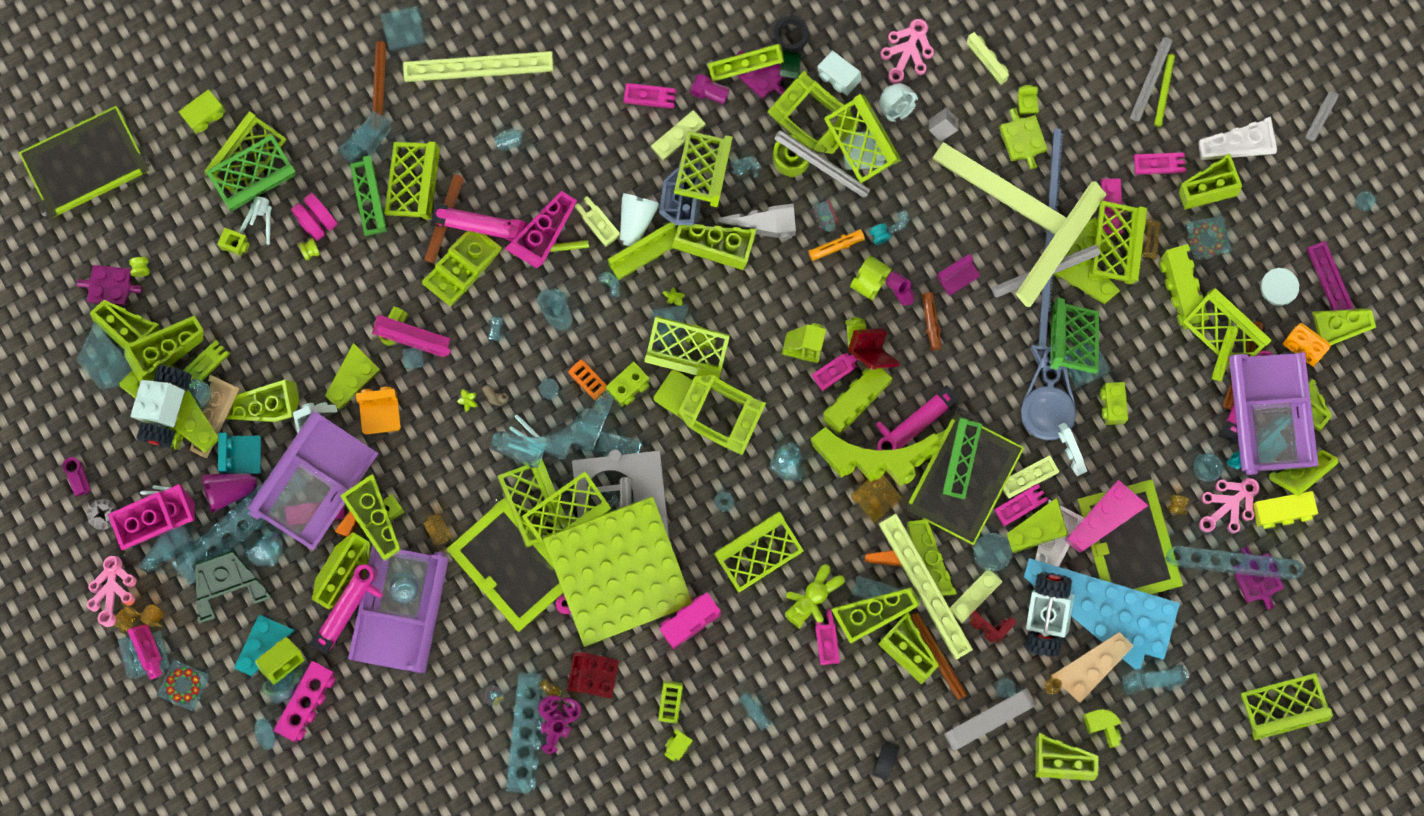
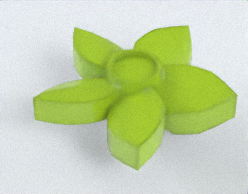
M674 287L670 292L663 291V294L668 297V304L674 302L675 305L682 306L684 294L677 293Z
M462 389V398L457 402L465 404V412H468L470 407H478L474 401L476 393H469L467 390Z

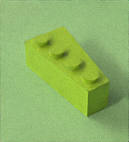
M700 224L678 225L671 248L744 270L757 229L722 228V226L708 227Z
M1189 244L1166 250L1159 262L1160 270L1166 276V288L1172 294V305L1174 308H1177L1179 314L1177 315L1178 323L1180 326H1183L1184 330L1189 328L1182 321L1203 300V296L1198 295L1200 291L1199 280L1193 277L1194 262L1187 255V251H1190ZM1204 304V313H1207L1206 306ZM1204 315V324L1209 321L1208 315ZM1193 316L1188 322L1193 327L1200 326L1201 316Z
M194 315L125 345L124 356L140 383L141 380L151 381L155 377L158 365L171 366L203 341L204 330Z

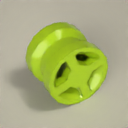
M313 238L309 239L306 243H299L306 261L310 260L312 256L320 255Z
M135 257L129 260V264L132 266L131 276L142 277L150 274V269L147 268L149 263L147 257Z

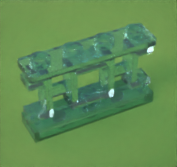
M1183 664L1177 665L1168 671H1151L1144 674L1143 668L1135 669L1122 676L1125 696L1134 695L1144 689L1164 688L1167 686L1168 691L1177 689L1188 681L1187 669H1184Z

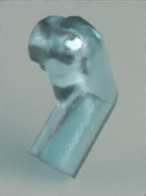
M904 210L897 215L900 220L887 227L888 233L893 235L904 229L910 221V215L908 216L907 211Z
M610 272L601 273L599 281L610 286L611 297H619V280Z

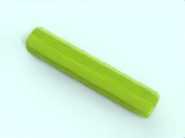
M1228 326L1212 374L1213 380L1219 382L1223 380L1238 333L1237 327Z

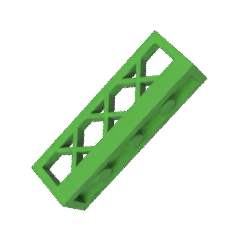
M370 155L363 157L364 161L350 164L365 236L387 232L374 164ZM365 166L366 174L364 177L361 178L356 175L355 168ZM363 183L369 185L370 189L366 196L359 190ZM367 200L373 204V210L370 214L363 210ZM372 218L376 221L377 228L367 230L366 224Z
M963 418L959 419L942 492L943 495L965 499L982 424ZM966 425L977 427L976 435L970 439L965 434ZM968 442L972 452L964 458L961 453V447ZM964 461L968 470L966 474L960 477L956 469L957 465ZM966 476L965 483H964L961 478H963V477ZM958 480L963 485L962 495L951 492L953 483Z

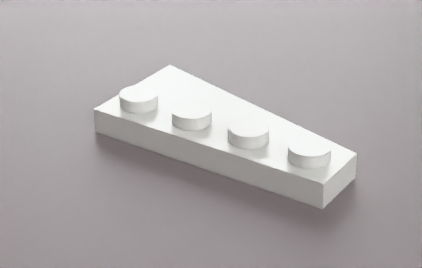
M1271 117L1265 118L1264 121L1258 123H1250L1246 127L1235 128L1230 132L1220 133L1199 140L1198 143L1201 160L1222 159L1229 153L1231 158L1276 154L1277 152Z
M1060 505L1068 534H1070L1084 517ZM1068 536L1038 545L1035 560L1059 567L1070 546L1065 541Z

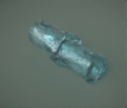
M749 692L741 696L742 698L738 700L748 711V716L754 719L761 731L768 728L772 723L763 713L762 707L757 705Z

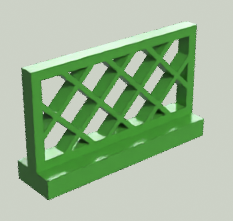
M273 135L206 171L229 212L296 176L294 168L287 160ZM272 141L275 146L273 154L262 151L264 144ZM250 152L259 153L257 163L247 161V154ZM261 154L272 157L270 166L259 164ZM274 158L282 159L286 166L281 169L273 168ZM232 162H242L240 172L229 170ZM245 163L256 166L253 176L243 173ZM258 167L269 169L268 175L265 178L256 177ZM218 170L225 171L224 181L215 180L212 173ZM228 173L239 175L237 185L226 183ZM241 176L252 179L249 187L239 186ZM225 185L236 188L233 196L226 198L223 193Z
M1057 298L1051 309L1050 368L1058 370L1059 366L1097 374L1099 371V311L1065 304V299ZM1066 311L1072 312L1075 317L1071 319ZM1084 316L1093 317V321L1089 323ZM1079 319L1085 326L1080 328L1075 321ZM1070 324L1076 331L1071 333L1066 326ZM1089 329L1093 336L1089 337L1084 330ZM1079 334L1084 341L1080 343L1074 336ZM1070 339L1076 346L1070 348L1066 341ZM1088 343L1093 348V351L1089 352L1084 345ZM1079 349L1084 356L1080 358L1074 351ZM1070 354L1075 361L1065 360L1066 355ZM1088 358L1093 363V366L1087 365L1083 360Z

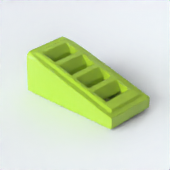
M663 680L658 721L678 723L683 683ZM675 688L678 689V692L666 691V689ZM665 696L677 697V700L665 699ZM664 704L676 705V708L664 707ZM663 711L675 713V715H663Z

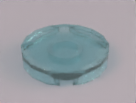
M990 533L977 540L973 556L979 567L986 571L996 572L1007 567L1012 558V550L1006 538L999 534Z

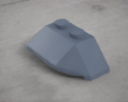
M701 162L694 164L698 171L702 169ZM690 167L683 170L687 176L694 173ZM677 168L663 181L659 213L675 225H695L699 221L702 200L674 194L679 168ZM698 177L691 179L694 185L701 183ZM687 182L679 185L681 189L687 190L691 188ZM703 187L699 188L700 193H703Z

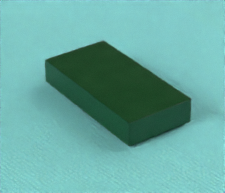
M783 51L784 62L781 63L780 76L798 79L801 54Z

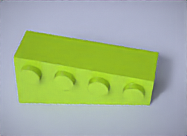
M866 368L862 372L863 376L859 380L856 378L850 384V389L846 393L843 392L836 399L837 402L833 406H829L823 413V422L838 436L892 382L893 378L882 368H877L876 370Z
M373 474L340 495L384 561H387L401 551Z
M912 587L837 606L831 610L851 644L918 607L921 603Z

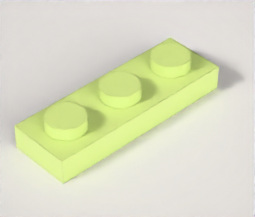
M975 32L969 35L966 43L1000 85L1005 83L1009 76L1008 69L997 61L996 54L992 50H988L981 36H977Z
M693 110L652 144L651 148L665 161L685 144L688 131L698 133L706 126V123Z
M1049 455L1011 475L1003 488V492L1009 500L1059 473V470ZM1000 481L1001 486H1003L1005 481Z
M989 568L950 607L952 614L961 624L1002 583Z

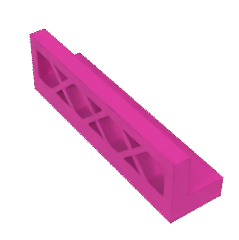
M381 315L376 317L372 334L440 357H446L450 354L451 349H448L450 338Z

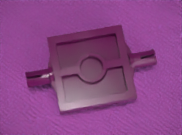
M740 50V51L736 54V56H737V55H740V54H744V52H743L742 50ZM780 63L736 75L762 100L774 90L780 95L785 91L780 85L784 76H780Z
M93 265L89 280L77 279V287L88 288L87 302L93 304H100L103 300H106L117 306L126 307L127 298L130 293L142 294L143 290L142 285L131 284V269Z
M1249 546L1242 548L1241 550L1246 560L1232 567V570L1247 604L1255 600H1264L1267 610L1275 607L1270 596L1284 589L1269 553L1261 556H1252Z

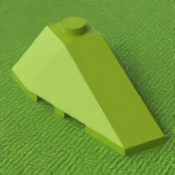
M282 380L237 394L226 419L279 422L294 417L293 412L297 410L300 401L296 382Z

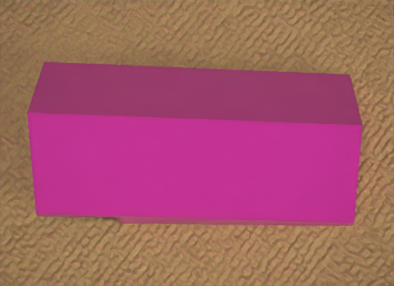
M181 484L163 492L152 494L108 514L121 550L130 548L195 520V502Z

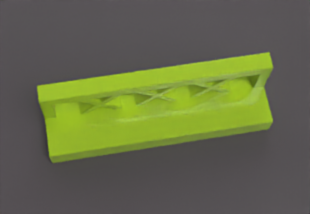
M670 222L609 258L608 264L618 281L671 250L676 233V225Z

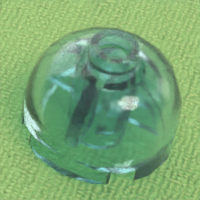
M795 442L786 443L778 447L773 454V460L770 461L772 471H776L778 477L785 481L803 479L804 470H800V463H803L797 444L794 445Z
M272 531L256 540L253 548L249 545L244 549L243 553L255 566L262 567L268 565L272 567L279 562L278 557L282 554L283 542L278 533Z

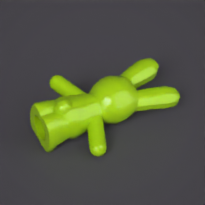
M828 564L820 567L815 581L807 586L805 595L790 591L786 593L788 599L797 602L785 612V617L799 629H801L811 613L818 623L823 622L824 618L817 605L824 602L830 592L839 588L845 582V578L839 575L824 584L831 571Z

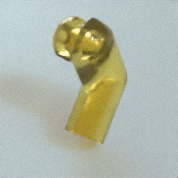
M546 679L540 682L539 687L547 696H560L561 690L558 686H552Z

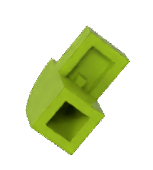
M1096 710L1082 715L1088 734L1104 730L1109 748L1120 745L1121 735L1118 729L1115 730L1114 726L1121 724V721L1113 712Z

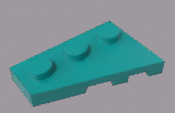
M259 615L234 669L253 677L259 671L255 661L275 646L277 642L291 636L295 630Z

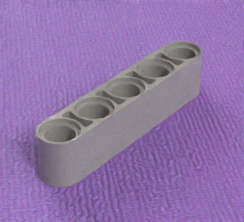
M1028 688L944 735L953 751H956L1035 707L1037 704Z

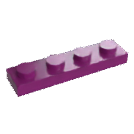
M1326 241L1308 247L1306 250L1332 311L1354 309Z

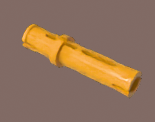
M859 229L846 236L843 234L841 238L808 250L812 262L841 249H849L851 245L864 241L865 237L862 230Z

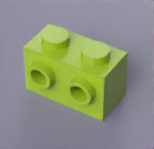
M209 89L179 111L182 118L195 134L206 130L211 122L219 120L223 113L226 112Z
M633 362L606 386V391L621 407L625 404L628 406L634 401V396L639 391L642 393L649 387L650 379Z
M1125 382L1105 383L1102 389H1100V398L1103 400L1104 405L1102 408V418L1105 419V425L1125 424L1128 420Z
M285 637L266 653L262 654L255 662L261 673L275 685L305 660L300 650Z

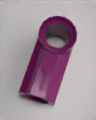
M697 74L690 89V93L698 98H708L723 105L730 91L729 88L712 82L710 78L702 74Z
M891 272L886 278V286L892 289L902 306L911 305L915 301L911 282L899 273Z
M74 457L65 459L62 467L67 474L75 497L92 491L84 471V464ZM76 462L77 468L71 472L69 467L71 463Z

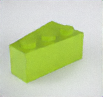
M812 323V325L807 324L787 332L782 355L819 363L826 329L820 324Z
M908 612L878 644L921 684L939 666L929 647L920 636L918 628L913 624Z
M1039 733L1036 737L1035 777L1095 781L1098 777V756Z

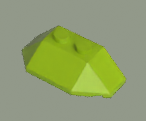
M352 532L337 544L315 579L312 600L327 609L333 608L353 578L355 569L360 565L369 563L370 542ZM364 569L362 572V576L364 579L366 577L367 569Z

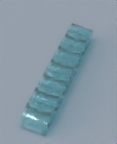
M1174 546L1166 553L1167 563L1178 567L1288 580L1298 578L1304 571L1300 561L1181 546ZM1173 551L1180 554L1179 561L1172 559L1171 553ZM1191 554L1199 556V563H1194L1191 560ZM1211 556H1216L1219 559V565L1211 563ZM1231 558H1234L1239 562L1238 568H1234L1231 566ZM1250 561L1257 562V570H1253L1250 567ZM1270 563H1274L1277 565V572H1272L1270 570ZM1290 565H1293L1297 568L1296 575L1290 573Z

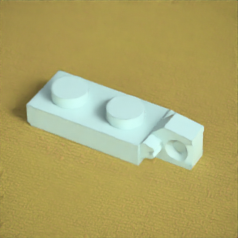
M1066 423L1058 425L1060 430L1058 436L1061 442L1067 446L1065 452L1069 460L1072 459L1073 461L1071 464L1073 472L1076 476L1087 472L1071 429Z

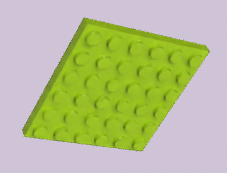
M653 496L543 537L584 647L674 613L692 604L690 594Z

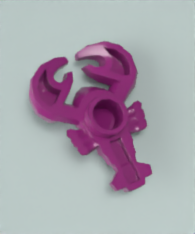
M549 695L539 702V714L546 720V723L543 722L541 726V733H546V744L541 746L545 753L552 754L557 752L558 749L555 747V744L558 742L560 735L567 737L570 733L571 727H566V725L579 718L581 707L576 700L563 698L564 701L569 703V707L566 704H562L566 716L559 709H556L559 705L558 702L552 704L554 701L561 700V697Z

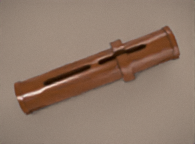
M928 292L922 294L921 297L927 324L926 334L929 337L930 350L934 351L943 348L940 338L941 327L938 325L934 293Z

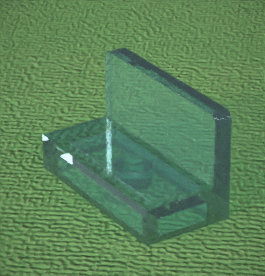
M373 110L351 141L363 149L368 156H372L391 130V124L389 120Z

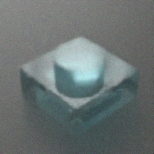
M416 348L402 349L405 370L424 367L422 350Z

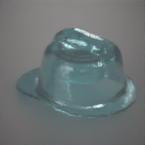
M555 287L540 292L537 297V304L548 323L557 330L568 329L572 324V314L568 308L567 295Z
M300 665L297 666L275 685L267 680L262 685V692L270 696L276 705L290 699L295 692V684L303 675L302 667Z

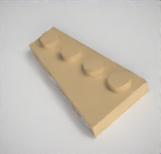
M210 375L208 381L211 384L209 391L206 390L204 398L206 402L204 409H201V411L218 436L240 388ZM193 443L190 447V451L205 458H208L211 451L210 449L207 453H204Z
M1118 632L1051 676L1078 702H1081L1134 645Z

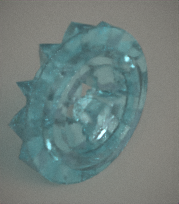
M263 718L257 720L255 724L256 739L260 746L265 750H269L275 745L272 726Z

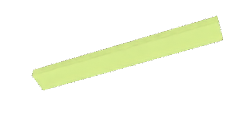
M552 51L403 62L405 82L554 71Z
M944 142L933 156V160L1055 235L1066 220V217Z
M1096 181L1090 183L1016 292V295L1026 307L1032 306L1100 205V202L1106 196V193Z
M897 514L878 523L954 659L957 660L972 651V647Z

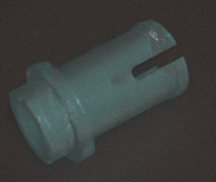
M492 317L489 320L491 324L488 340L499 342L504 322L502 318Z

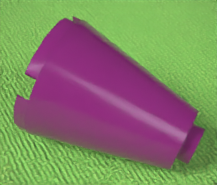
M250 473L202 475L205 496L210 502L208 507L211 513L255 492L254 488L257 487L255 476L251 477Z

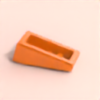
M582 359L568 371V375L594 401L606 391L607 385ZM583 367L584 370L577 376L575 373ZM589 373L590 375L582 382L581 379ZM594 378L595 381L587 387L586 385ZM600 384L601 387L593 393L592 390Z
M349 511L335 530V533L340 536L347 537L352 532L355 533L358 522L351 511Z
M893 550L866 554L864 557V561L867 563L902 567Z

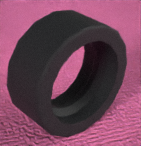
M793 15L781 18L774 28L775 44H781L782 51L792 53L801 51L807 45L809 38V29L806 22L800 17ZM786 25L798 26L802 31V38L796 44L785 43L780 37L781 29Z
M887 740L884 741L872 773L873 776L888 780L899 752V745Z

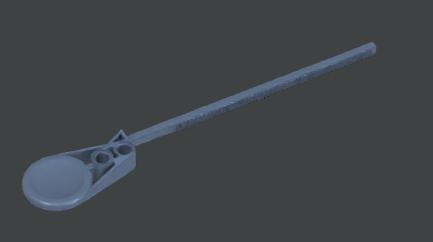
M1056 128L1053 131L1048 207L1055 211L1058 210L1057 203L1059 202L1057 201L1059 199L1058 190L1060 189V184H1058L1060 183L1059 173L1061 172L1059 171L1061 169V164L1059 163H1061L1060 160L1062 159V154L1060 153H1062L1063 145L1061 144L1063 142L1061 129ZM1047 229L1045 249L1055 236V234ZM1053 275L1042 289L1038 346L1032 345L1030 348L1039 367L1026 393L1020 411L1022 423L1026 430L1034 437L1046 441L1059 439L1058 432L1060 430L1058 425L1066 423L1071 429L1076 419L1075 402L1066 368L1063 366H1059L1058 370L1050 368V360L1047 356L1051 353V347H1046L1048 312H1051V306L1049 305L1052 304L1050 303L1052 301L1050 299L1052 298L1050 296L1052 295V289L1050 288L1053 287L1051 286L1053 284L1051 282L1053 281ZM1039 371H1041V379L1046 386L1038 387L1031 391ZM1046 373H1054L1056 379L1051 380L1047 378ZM1061 373L1067 393L1060 388L1054 387Z

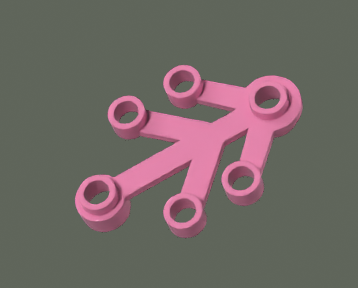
M913 20L909 28L898 32L893 31L889 34L888 41L891 44H896L900 38L911 35L908 42L891 48L886 47L881 51V58L883 60H889L892 55L903 52L897 67L889 72V81L891 83L900 84L903 81V70L910 55L915 63L916 74L923 75L925 73L926 65L922 62L915 45L919 39L923 47L922 56L926 59H930L933 56L934 50L930 47L925 35L928 31V26L924 20ZM920 27L922 30L916 31L915 28ZM892 35H895V36L897 37V39H896V40H892V39H891V36H892ZM929 50L931 51V54L927 55L925 54V51ZM887 51L890 55L884 56L883 52ZM922 66L924 70L919 71L917 67ZM898 75L899 79L895 80L893 76Z
M1246 478L1241 483L1227 482L1225 480H1219L1216 483L1215 487L1219 492H1224L1227 489L1239 491L1235 496L1216 495L1211 492H1206L1202 495L1201 500L1204 504L1212 502L1225 503L1212 516H1206L1200 520L1199 528L1203 532L1208 533L1214 530L1216 522L1231 510L1230 523L1227 529L1230 533H1237L1240 530L1239 502L1244 497L1245 510L1242 512V518L1245 521H1250L1254 518L1253 496L1258 494L1259 484L1252 478ZM1219 483H1224L1225 489H1221ZM1246 485H1250L1252 491H1248ZM1205 495H1209L1211 501H1206ZM1245 512H1250L1251 518H1247ZM1208 522L1210 527L1205 528L1203 523ZM1231 524H1235L1237 526V530H1232Z
M109 556L104 560V570L88 586L89 590L96 594L87 602V608L91 611L99 610L101 606L100 601L106 596L105 610L100 612L98 616L99 623L105 627H111L116 623V616L113 613L115 593L128 606L135 602V596L130 592H126L116 582V575L121 577L124 585L129 588L134 587L137 582L134 576L127 574L122 569V560L117 556ZM107 577H108L107 583L102 587V583H103V582L107 579Z

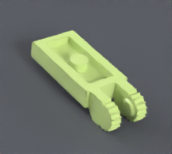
M586 196L584 202L591 210L586 213L578 203L575 205V208L603 245L607 247L620 237V233L600 208L595 206Z

